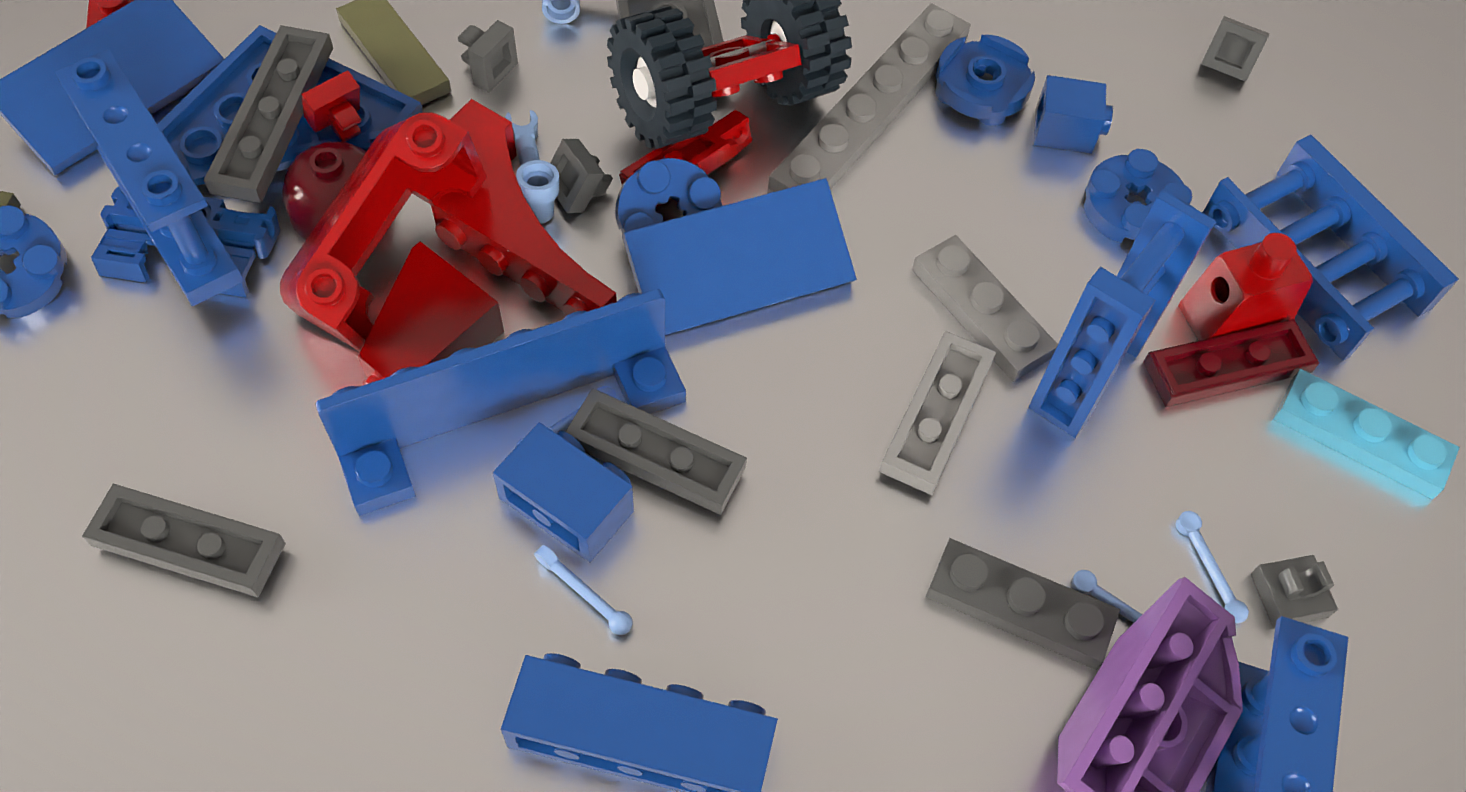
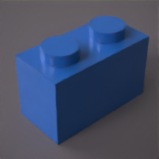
M540 422L492 472L500 500L589 563L592 562L634 512L633 486L628 476L620 468L609 462H604L601 465L585 454L583 446L572 435L565 431H558L556 434Z

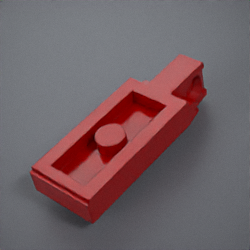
M735 109L712 126H709V131L705 134L654 149L620 171L621 184L623 185L630 176L647 162L664 158L688 161L709 175L734 158L753 141L750 133L749 118Z

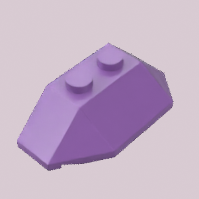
M1186 577L1178 579L1117 639L1059 735L1057 784L1067 792H1200L1243 712L1239 663L1232 637L1236 636L1235 617Z

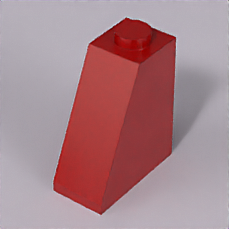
M421 241L412 247L358 355L366 376L362 384L366 385L390 377L402 368L420 367L448 358L454 352L464 348H478L493 343L504 333L498 301Z

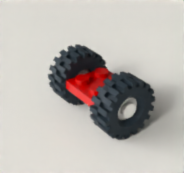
M743 0L742 10L747 16L741 18V28L746 30L747 35L704 48L702 47L705 43L701 35L694 36L693 22L689 17L683 19V12L678 8L672 9L671 6H665L617 20L616 24L612 25L610 29L612 37L607 40V48L612 53L611 56H607L608 67L613 70L614 77H610L612 89L617 88L619 98L616 101L620 110L624 109L626 112V123L629 128L635 126V136L639 141L645 140L647 147L659 149L708 132V127L712 126L715 120L711 112L717 110V100L713 97L735 94L740 91L739 84L751 80L754 83H759L760 86L767 85L766 94L770 98L778 97L779 104H789V106L838 90L840 88L839 84L845 83L848 77L844 70L851 67L852 60L846 54V50L852 48L851 37L845 36L844 27L849 26L847 16H840L838 11L839 6L842 4L841 1Z

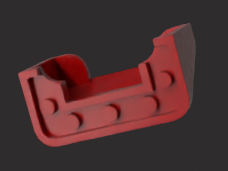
M432 112L416 114L384 129L375 138L285 270L280 281V295L283 302L302 318L360 352L373 327L368 315V306L374 299V296L371 292L360 286L356 276L411 194L434 207L441 199L440 196L450 192H463L473 199L487 176L469 132L447 118Z

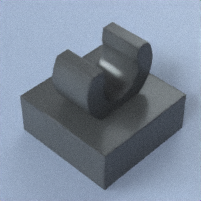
M1224 16L1201 64L1246 82L1270 33Z
M499 20L486 32L476 26L469 25L458 36V41L469 47L461 55V58L471 68L473 85L488 93L518 64L514 29Z
M562 139L550 162L559 172V194L557 199L567 213L584 212L592 196H603L613 180L610 174H605L599 167L600 160L598 157L591 155L579 139Z
M1314 555L1260 564L1251 573L1273 628H1275L1276 620L1281 616L1305 623L1329 618L1338 610L1329 590L1334 586L1324 561L1317 562Z

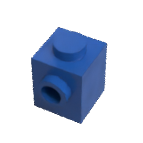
M1047 75L1035 109L1033 145L1092 154L1099 135H1107L1112 122L1113 106L1106 105V84Z

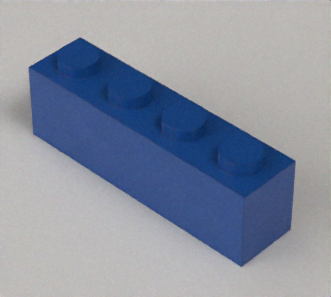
M547 653L543 659L525 655L501 726V732L508 748L678 792H761L778 718L766 716V710L761 706L741 700L729 701L728 706L703 700L704 695L701 692L683 685L671 684L667 686L666 690L641 684L642 679L620 669H607L605 674L580 669L581 664L561 654Z

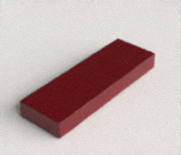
M1295 319L1151 351L1143 361L1165 407L1293 378L1300 369L1312 373L1319 365V361Z

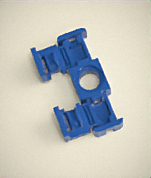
M118 186L111 195L114 206L105 205L100 215L107 231L92 254L91 259L99 276L147 283L149 274L144 265L147 260L145 254L149 252L147 245H155ZM204 197L208 206L201 209V211L239 269L244 282L219 294L247 297L249 290L245 278L256 257L254 248H256L259 259L268 257L281 231L276 211L270 206L266 214L240 212L226 209L223 199Z

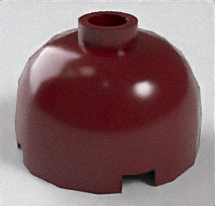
M324 142L311 146L296 156L285 174L282 194L292 226L302 238L306 240L367 151L347 142Z

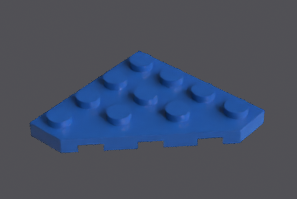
M261 25L157 124L196 186L205 184L204 178L276 35V32ZM330 58L316 85L318 86L347 70L351 73L360 86V110L357 113L361 118V122L357 125L361 133L346 142L359 146L365 151L369 149L375 138L384 129L416 114L423 113L421 102ZM303 114L277 171L288 169L296 156L311 146L324 142L342 141L331 125L315 133Z

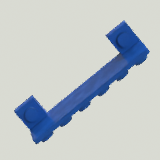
M655 289L643 294H628L616 303L591 311L571 313L561 321L533 330H518L510 334L506 339L478 348H464L454 352L448 358L424 366L402 368L390 377L360 387H344L334 392L331 396L316 401L315 405L338 455L354 507L358 515L362 516L416 497L400 451L402 447L613 375L626 403L649 414L686 402V389L665 347V298L660 289Z

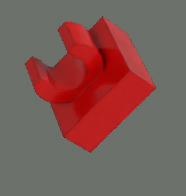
M348 70L302 93L304 118L315 133L331 125L342 142H346L361 133L357 125L361 122V118L357 113L360 110V86Z

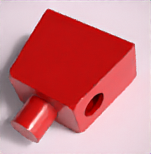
M1270 233L1260 243L1226 251L1218 255L1180 301L1178 306L1198 341L1293 320L1313 283L1312 274L1297 253L1296 244L1290 237L1282 233Z

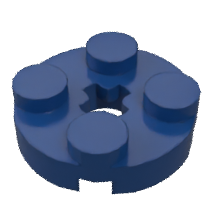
M981 35L980 41L965 43L966 37L956 39L944 49L940 56L936 72V97L942 103L948 104L966 116L977 118L985 125H1000L1004 122L1005 117L1020 111L1029 100L1035 82V72L1033 71L1031 74V70L1027 66L1029 62L1028 55L1015 43L995 35ZM987 73L992 75L993 78L989 81L980 79L977 76L981 77Z
M1135 149L1129 155L1114 156L1096 166L1085 189L1086 200L1084 202V209L1087 218L1100 233L1111 240L1122 243L1124 237L1132 240L1136 239L1156 197L1162 190L1188 204L1191 203L1193 196L1192 191L1184 185L1180 177L1171 168L1159 162L1153 152L1146 149ZM1129 194L1136 195L1142 198L1146 205L1139 201L1130 203L1127 197Z
M664 158L647 162L625 181L619 191L615 207V219L619 230L621 229L623 234L624 232L663 222V216L656 213L657 204H666L669 198L677 201V209L683 212V216L720 207L722 203L719 185L698 166L685 160Z
M8 205L0 207V257L12 254L19 256L13 260L16 267L13 272L6 274L0 269V315L4 314L7 318H19L37 312L57 296L63 285L61 275L64 271V263L67 265V254L59 238L44 221L36 216L23 213L18 207Z

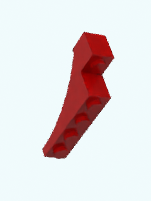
M473 99L468 101L449 120L469 132L487 177L473 199L463 192H450L440 196L441 199L435 207L431 205L436 225L435 231L438 237L448 247L454 250L461 248L476 257L481 265L490 273L497 276L503 274L518 283L532 299L538 302L545 300L563 311L565 316L577 311H591L616 303V292L586 272L559 247L540 224L524 198L511 161L517 156L512 122Z

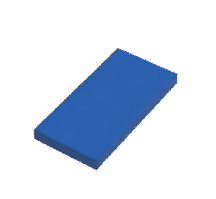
M134 0L0 79V115L54 175L59 174L94 152L98 146L54 73L55 71L109 49L152 115L195 88L224 60L223 56L173 0Z
M827 178L622 234L638 293L643 294L660 289L665 298V336L857 280Z

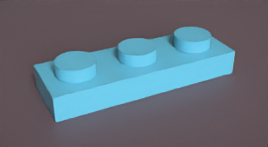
M1302 369L1291 380L1273 418L1277 422L1432 500L1444 490L1460 448Z

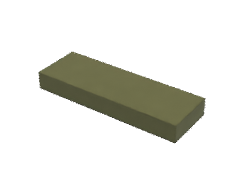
M354 0L336 8L341 24L390 88L421 102L422 105L452 92L448 77L387 0Z

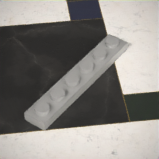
M931 3L769 175L768 189L776 192L827 178L831 190L937 72L940 56L944 49L956 39L968 37L971 24Z

